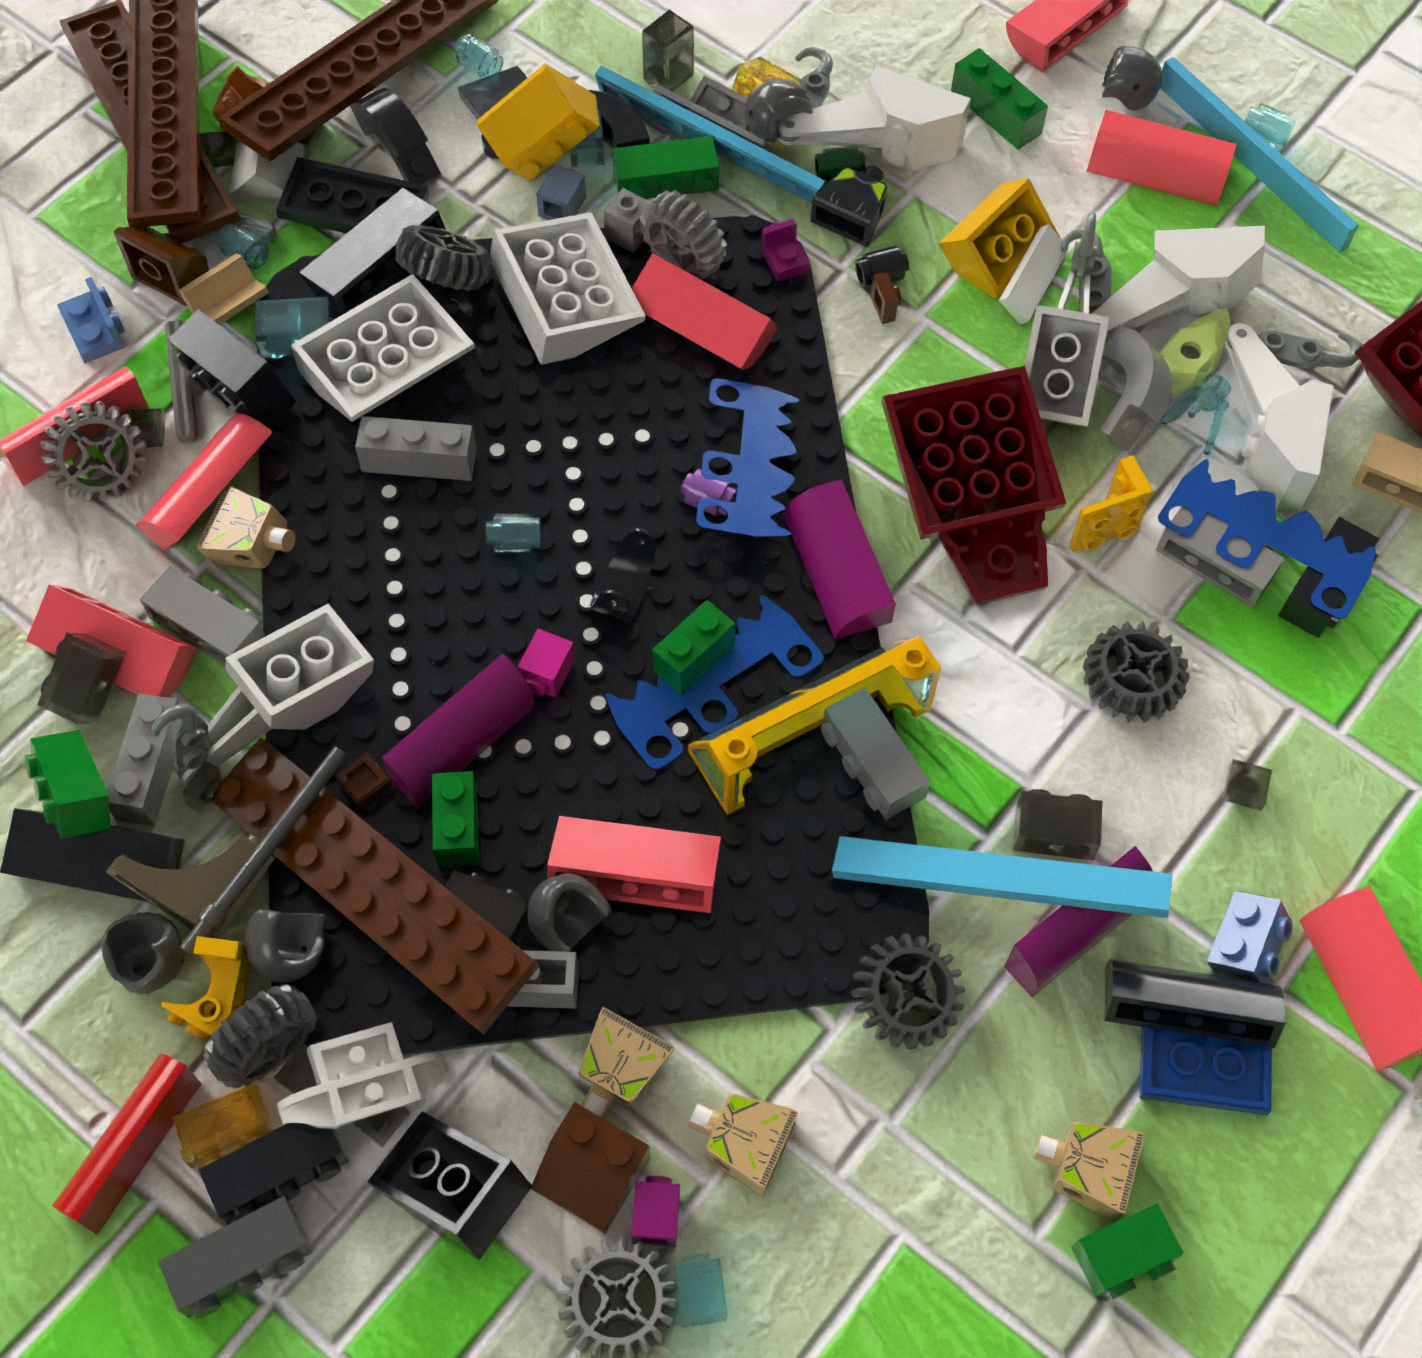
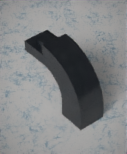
M381 88L350 105L365 136L373 133L382 141L405 181L424 184L441 175L426 145L428 139L408 107L394 92L387 88Z
M588 90L596 95L600 125L590 135L601 138L611 149L650 144V137L644 121L634 108L625 101L608 93Z

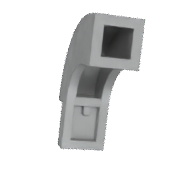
M1118 325L1103 349L1102 358L1118 373L1126 375V384L1121 398L1099 431L1118 448L1129 452L1148 421L1159 425L1171 396L1172 378L1170 368L1164 357L1141 334L1128 327Z

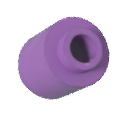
M697 469L694 474L688 473L682 484L681 494L685 495L684 502L697 508L698 502L702 498L736 503L737 488L733 487L732 483L707 479L702 475L701 469ZM717 505L708 506L704 510L717 517L720 514L728 517L727 511Z

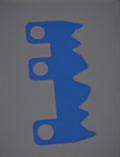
M719 378L713 379L710 384V402L717 406L744 410L740 455L706 451L703 454L701 473L707 479L737 484L736 503L711 498L700 499L697 507L696 521L703 528L755 537L791 535L788 530L777 526V523L771 519L772 515L785 510L783 504L771 497L786 491L793 484L795 478L771 464L769 460L797 453L790 438L779 430L777 426L791 423V420L779 408L785 406L786 403H796L800 400L769 387ZM723 385L732 386L739 392V398L734 402H725L717 396L716 390ZM714 458H724L731 463L732 471L724 476L714 474L709 469V462ZM711 505L720 506L727 511L728 518L720 524L711 523L704 516L705 508Z
M1208 459L1200 462L1181 479L1158 515V520L1162 525L1180 535L1190 536L1195 532L1205 514L1209 513L1229 524L1216 545V552L1220 556L1240 567H1249L1264 544H1267L1324 574L1311 596L1312 604L1336 618L1342 619L1348 616L1370 578L1376 553L1375 546L1369 547L1363 553L1349 554L1342 536H1336L1325 542L1320 525L1307 510L1301 511L1285 521L1278 522L1276 519V497L1274 493L1250 491L1235 495V480L1229 479L1216 483L1212 481L1211 475L1208 473ZM1177 506L1185 507L1191 511L1193 521L1185 527L1176 526L1169 519V511ZM1233 537L1246 539L1251 546L1250 554L1244 558L1232 556L1227 550L1228 540ZM1329 587L1338 588L1344 592L1346 604L1339 609L1330 608L1322 601V592Z
M761 595L760 603L763 608L761 619L756 621L742 617L737 618L739 634H735V646L682 695L660 676H658L657 687L641 680L638 681L636 697L632 701L628 699L620 700L613 694L606 693V700L617 726L650 768L659 769L682 754V743L665 721L683 709L687 708L702 729L708 733H713L734 721L738 716V710L719 686L773 652L787 671L795 677L803 676L823 662V653L789 613L767 597ZM795 645L808 647L812 652L811 662L802 667L791 664L787 657L789 649ZM710 700L722 702L727 710L725 718L717 723L706 721L701 714L702 706ZM657 735L668 738L672 744L669 755L664 758L650 756L646 749L650 738Z

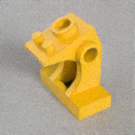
M197 936L193 953L200 956L211 971V983L208 992L193 1004L182 1005L162 1002L161 1006L170 1011L167 1017L168 1021L180 1026L185 1021L189 1022L185 1030L199 1039L208 1042L212 1032L221 1027V1022L228 1019L233 1014V1010L239 1009L244 1005L250 971L254 968L249 963L245 945L241 942Z

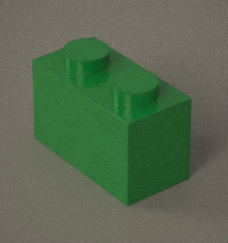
M706 600L652 649L654 672L682 695L735 646V622Z
M473 771L432 774L433 852L438 868L479 865L478 789Z
M1158 1203L1079 1239L1071 1247L1096 1298L1109 1292L1112 1299L1121 1297L1136 1289L1134 1280L1148 1274L1151 1280L1154 1281L1175 1271L1176 1268L1173 1262L1184 1254Z

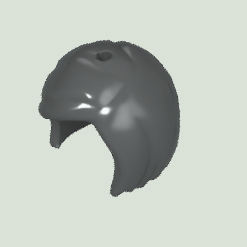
M1121 46L1117 48L1105 71L1104 82L1102 83L1105 89L1102 97L1116 98L1131 111L1147 107L1156 98L1162 85L1161 67L1158 60L1146 50L1135 46Z
M772 79L762 82L751 91L746 101L745 117L747 125L758 137L767 142L775 143L778 122L795 112L812 114L811 99L808 97L807 91L792 80Z
M565 873L550 877L537 886L529 900L527 919L531 932L549 951L570 952L589 931L606 916L610 915L612 910L605 897L592 883L579 875Z
M271 910L254 912L247 923L245 931V951L249 963L259 974L274 982H294L303 978L316 967L325 945V914L281 913Z
M150 912L130 914L109 925L101 939L103 960L109 974L131 993L148 994L166 986L179 974L184 961V951L179 947L182 944L179 931L172 921L161 914Z

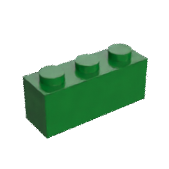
M978 48L955 63L951 92L971 98L969 108L1017 150L1042 134L1048 105L982 49Z
M712 136L612 149L613 174L617 194L624 188L644 199L656 198L666 190L671 193L676 190L681 195L719 190V164Z
M80 730L30 738L31 754L25 755L27 774L29 779L34 778L35 794L37 800L42 801L46 823H54L59 838L111 829L109 795Z

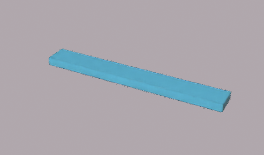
M1171 57L1166 60L1161 71V89L1214 138L1237 144L1234 156L1339 253L1347 249L1359 225L1177 59Z
M602 65L595 73L600 92L608 93L625 101L637 113L687 139L712 136L716 154L812 203L813 197L826 185L825 180Z
M843 836L839 837L832 868L833 878L1164 918L1169 916L1173 875L1169 873Z

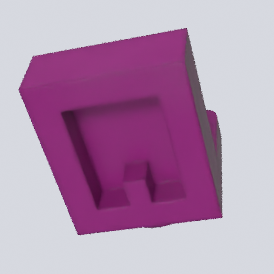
M794 219L774 223L762 230L761 251L777 282L809 272L810 262L796 237L797 224Z

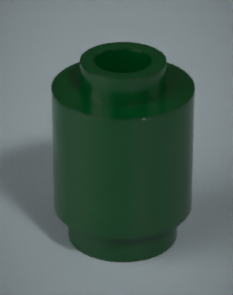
M856 145L823 149L822 153L815 154L816 176L825 180L826 183L845 167H850L859 172H864L866 169L864 152H858Z

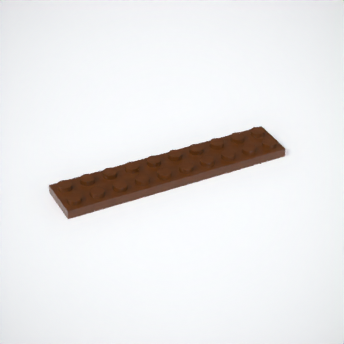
M116 0L60 20L59 22L127 152L129 13L122 0ZM201 144V221L165 225L171 238L181 244L240 221L237 209Z
M129 0L127 221L129 227L141 228L201 221L198 0Z
M392 0L219 117L220 128L271 162L499 2V0Z
M260 737L207 798L249 834L262 840L303 788L310 776ZM325 788L320 791L273 852L280 861L482 1034L488 1030L540 966L534 959Z

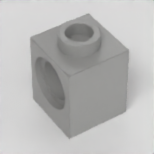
M622 188L604 210L605 238L634 253L644 241L645 235L639 228L641 226L639 218L649 201Z

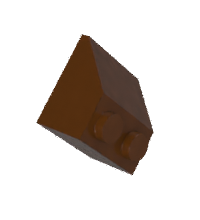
M118 227L114 231V235L131 277L187 307L178 290L209 271L206 256L194 247L188 248L173 240L170 234H162L150 227Z
M574 1102L549 1143L532 1183L533 1187L531 1190L606 1234L650 1160V1146Z

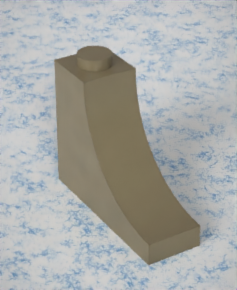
M240 834L232 838L226 847L209 861L185 869L153 868L133 861L125 855H121L115 858L106 873L190 930H193L200 921L197 917L207 903L211 905L214 903L262 840L251 834H248L246 837ZM270 856L226 913L228 919L218 932L213 930L208 938L220 939L275 859L274 856Z

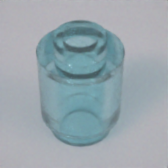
M469 33L462 36L454 46L456 63L479 78H484L501 71L504 60L499 55V51L476 35Z
M1260 103L1257 109L1251 107L1245 118V122L1274 147L1276 144L1285 146L1296 123L1295 120L1289 118L1290 114Z
M226 224L217 235L216 243L222 254L228 258L236 253L241 255L250 271L264 266L268 261V242L240 224Z
M494 514L493 521H486V544H493L494 552H530L531 548H540V518H531L530 514Z

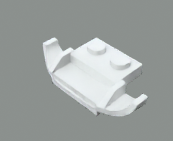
M390 1022L310 1045L306 1051L317 1085L282 1099L277 1103L283 1125L288 1123H304L315 1128L337 1129L358 1120L410 1104H418L439 1086L448 1073L441 1052H431L403 1059L393 1024Z

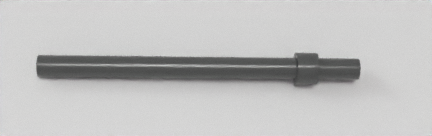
M333 747L212 905L207 903L197 916L200 921L179 946L183 951L193 957L195 955L193 952L196 937H209L213 930L217 932L228 919L226 913L347 758L345 752L338 747Z

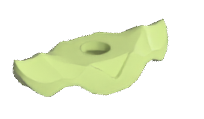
M1227 308L1211 312L1183 327L1160 349L1159 353L1166 360L1171 372L1172 389L1170 398H1177L1188 388L1204 384L1215 371L1224 351L1225 339L1230 329V315ZM1183 346H1193L1199 351L1200 357L1197 359L1186 358L1181 353V348Z

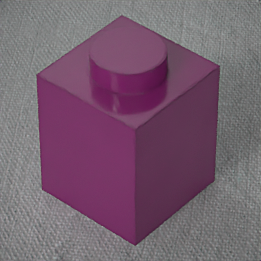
M647 1176L646 1182L636 1181L631 1230L632 1244L641 1241L644 1245L676 1247L680 1184H672V1179L664 1176Z

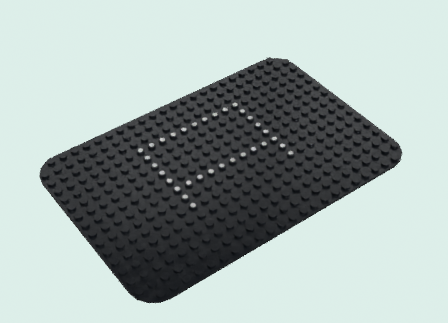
M755 215L712 218L717 220L716 226L718 229L724 232L722 238L727 243L725 248L727 255L720 264V268L713 275L710 274L707 278H703L702 281L771 318L778 327L763 354L746 370L740 369L647 315L645 321L574 358L541 365L492 264L489 277L485 280L484 286L477 290L466 291L443 287L414 275L473 341L475 348L363 416L472 425L477 451L471 481L362 472L355 449L361 417L352 422L320 397L298 371L291 348L293 343L340 317L316 297L299 273L321 254L300 257L297 261L277 272L267 284L266 288L269 293L259 299L256 312L257 354L270 364L294 397L296 403L270 428L272 431L271 435L259 447L260 500L272 505L287 520L286 529L294 532L295 544L289 552L276 550L270 564L262 568L263 631L266 637L329 604L374 659L372 674L337 712L305 730L270 729L265 733L266 741L310 777L334 746L345 752L347 758L323 788L523 951H549L531 932L527 912L532 893L541 882L547 879V864L559 816L721 837L711 913L607 900L612 910L610 915L606 916L589 931L570 951L576 952L579 966L577 1007L507 1006L484 1034L473 1027L272 854L275 859L268 868L269 910L281 913L325 914V945L316 967L309 974L294 982L278 983L271 980V987H280L286 984L290 987L295 986L300 993L303 992L315 1010L317 1015L315 1028L309 1034L308 1041L301 1045L308 1048L313 1044L392 1022L402 1055L588 1034L593 1032L602 1007L638 1027H648L863 1001L862 997L855 998L851 995L852 990L862 988L863 986L862 983L856 982L853 979V974L858 971L867 972L860 965L859 960L864 956L873 958L870 953L871 946L879 944L884 948L885 938L893 936L898 942L902 934H909L913 942L917 937L925 936L928 945L929 905L926 889L833 878L832 868L840 836L917 845L911 808L909 807L885 820L879 810L874 811L864 797V787L858 778L853 779L846 772L842 763L843 756L837 747H831L824 739L821 732L822 725L756 758L753 765L748 768L752 774V782L744 785L742 790L745 806L727 815L688 752L689 744L711 733L705 732L687 708L665 721L682 743V754L665 766L653 769L647 765L619 729L606 700V693L613 694L620 700H635L637 682L640 680L657 687L658 675L654 672L652 649L706 600L735 622V634L738 635L737 618L742 617L759 621L761 619V611L763 610L760 596H765L793 617L824 656L823 662L803 676L795 677L787 671L772 652L719 686L738 710V716L734 721L881 648L877 627L839 639L834 638L792 535L755 537L703 528L696 521L697 508L684 502L685 495L681 494L682 484L688 473L694 474L697 469H702L703 454L706 451L740 455L744 410L717 406L710 402L711 381L719 378L769 387L800 400L796 403H786L785 406L779 408L791 420V423L777 426V428L790 438L797 453L769 460L771 464L795 478L793 484L786 491L772 496V499L783 504L786 509L788 504L803 492L816 486L842 479L856 511L811 264L809 272L777 282L761 251L762 230L774 223ZM600 228L605 237V228ZM493 238L472 240L476 241L478 245L483 246L489 253L491 252ZM606 239L632 289L653 253L650 252V245L643 241L633 253ZM799 242L800 245H801V247H802V249H803V251H804V253L806 254V252H805V250H804V248H803V246H802V243ZM406 270L381 292L412 274ZM723 385L716 390L717 396L725 402H734L739 398V392L732 386ZM714 458L709 462V469L714 474L724 476L731 473L732 465L724 458ZM732 483V486L737 488V484ZM785 510L771 516V519L777 523V526L790 532L783 516ZM704 511L705 518L711 523L720 524L728 518L722 514L717 517ZM642 528L654 535L657 545L651 575L635 617L631 622H626L588 610L598 584L622 540L631 529ZM537 629L572 641L574 643L575 662L557 697L554 698L546 694L543 696L533 694L535 707L461 771H473L478 789L479 865L438 868L433 852L432 798L417 809L392 785L359 809L337 783L334 775L366 752L389 778L382 757L501 654H504L518 669V665ZM795 645L789 649L787 657L791 664L802 667L811 662L812 652L804 645ZM873 698L896 731L893 710L887 712L879 698ZM717 700L706 702L701 709L703 718L711 723L720 722L727 713L725 705ZM657 735L648 740L646 749L650 756L664 758L671 752L672 744L665 736ZM895 958L886 968L892 972L898 970L906 975L910 969L916 967L918 962L909 958ZM879 985L880 995L886 994L887 991Z

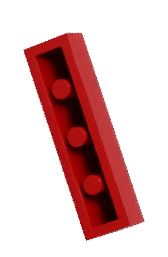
M160 1053L55 1200L52 1207L96 1235L99 1233L202 1083L185 1064L166 1054Z

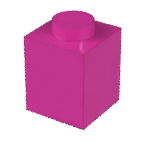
M537 629L518 665V670L528 683L532 694L538 696L546 694L554 698L557 697L575 662L574 643Z

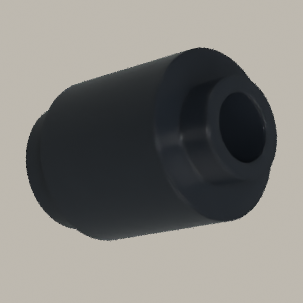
M894 245L863 254L862 258L855 261V270L860 285L862 287L869 285L872 288L873 277L877 274L887 272L891 283L903 280L905 272L909 270V262L905 251H900Z

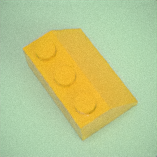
M546 63L476 121L477 127L503 165L528 181L533 180L600 127L596 95Z
M1030 179L1001 183L938 244L954 272L992 298H997L1004 292L1040 227L1049 224L1058 236L1059 234Z

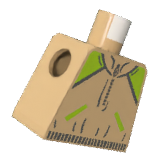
M226 486L196 548L217 566L265 568L270 564L276 550L283 552L292 550L295 544V534L292 530L286 529L287 520L272 505L233 487Z
M602 1007L578 1072L580 1077L593 1084L581 1106L604 1118L615 1097L632 1105L674 1051V1047Z
M730 1094L722 1112L698 1103L688 1127L710 1137L705 1147V1158L757 1195L764 1197L796 1124L798 1111L753 1098Z
M1073 1122L1066 1131L1064 1141L1040 1134L1033 1159L1057 1167L1052 1183V1188L1055 1191L1097 1214L1117 1222L1126 1212L1145 1133L1084 1122Z

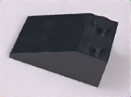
M421 1111L367 1181L372 1187L444 1239L480 1260L533 1187L512 1160Z

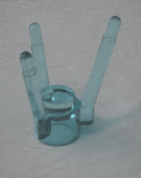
M1207 375L1200 386H1195L1189 395L1162 419V424H1168L1193 401H1195V404L1188 412L1189 418L1195 417L1200 410L1206 412L1215 410L1216 413L1204 448V454L1209 455L1214 445L1223 414L1229 407L1226 397L1231 391L1230 383L1220 375Z

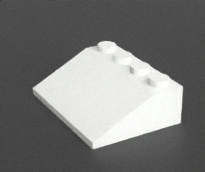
M591 212L494 230L490 252L491 264L541 365L574 358L645 321L646 315Z
M412 274L293 343L291 348L298 371L316 393L353 422L475 348V345Z

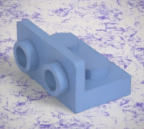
M92 277L85 279L90 290L89 292L57 304L84 364L125 348L119 335L125 332L117 312L109 314L107 308L113 307L105 287L97 289Z

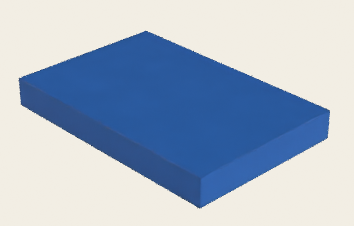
M1142 1027L1139 1098L1260 1115L1271 1113V1047Z

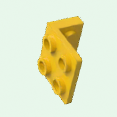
M1133 455L1119 460L1105 500L1081 509L1069 544L1072 552L1082 549L1087 551L1093 550L1101 546L1105 541L1117 537L1125 539L1134 535L1139 530L1153 494V489Z

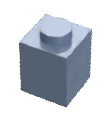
M553 164L536 193L539 217L552 220L577 215L586 199L585 175L573 169H566Z

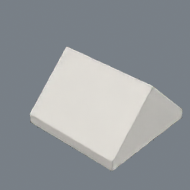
M239 142L236 147L228 194L232 201L279 202L297 157L304 158V145L298 142L269 162L248 146Z

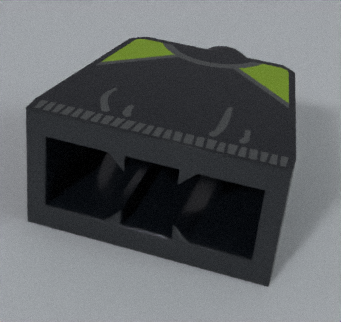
M874 165L867 166L863 173L850 167L843 168L813 197L810 222L868 247L886 204L888 186L881 182L884 178L882 170Z

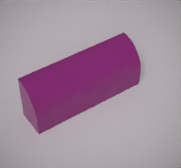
M842 479L816 486L794 498L786 507L783 516L834 638L839 639L892 623L896 603Z
M501 654L382 757L392 785L417 809L432 798V774L461 772L535 707L533 694L528 683L504 654Z
M1136 846L1110 866L1153 872L1148 861ZM1062 905L1013 946L1004 967L1033 998L1132 914Z

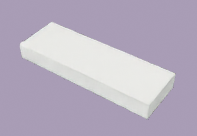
M1049 224L1040 227L999 299V302L1020 325L1029 322L1036 306L1042 299L1069 248L1066 251L1061 250L1062 239Z

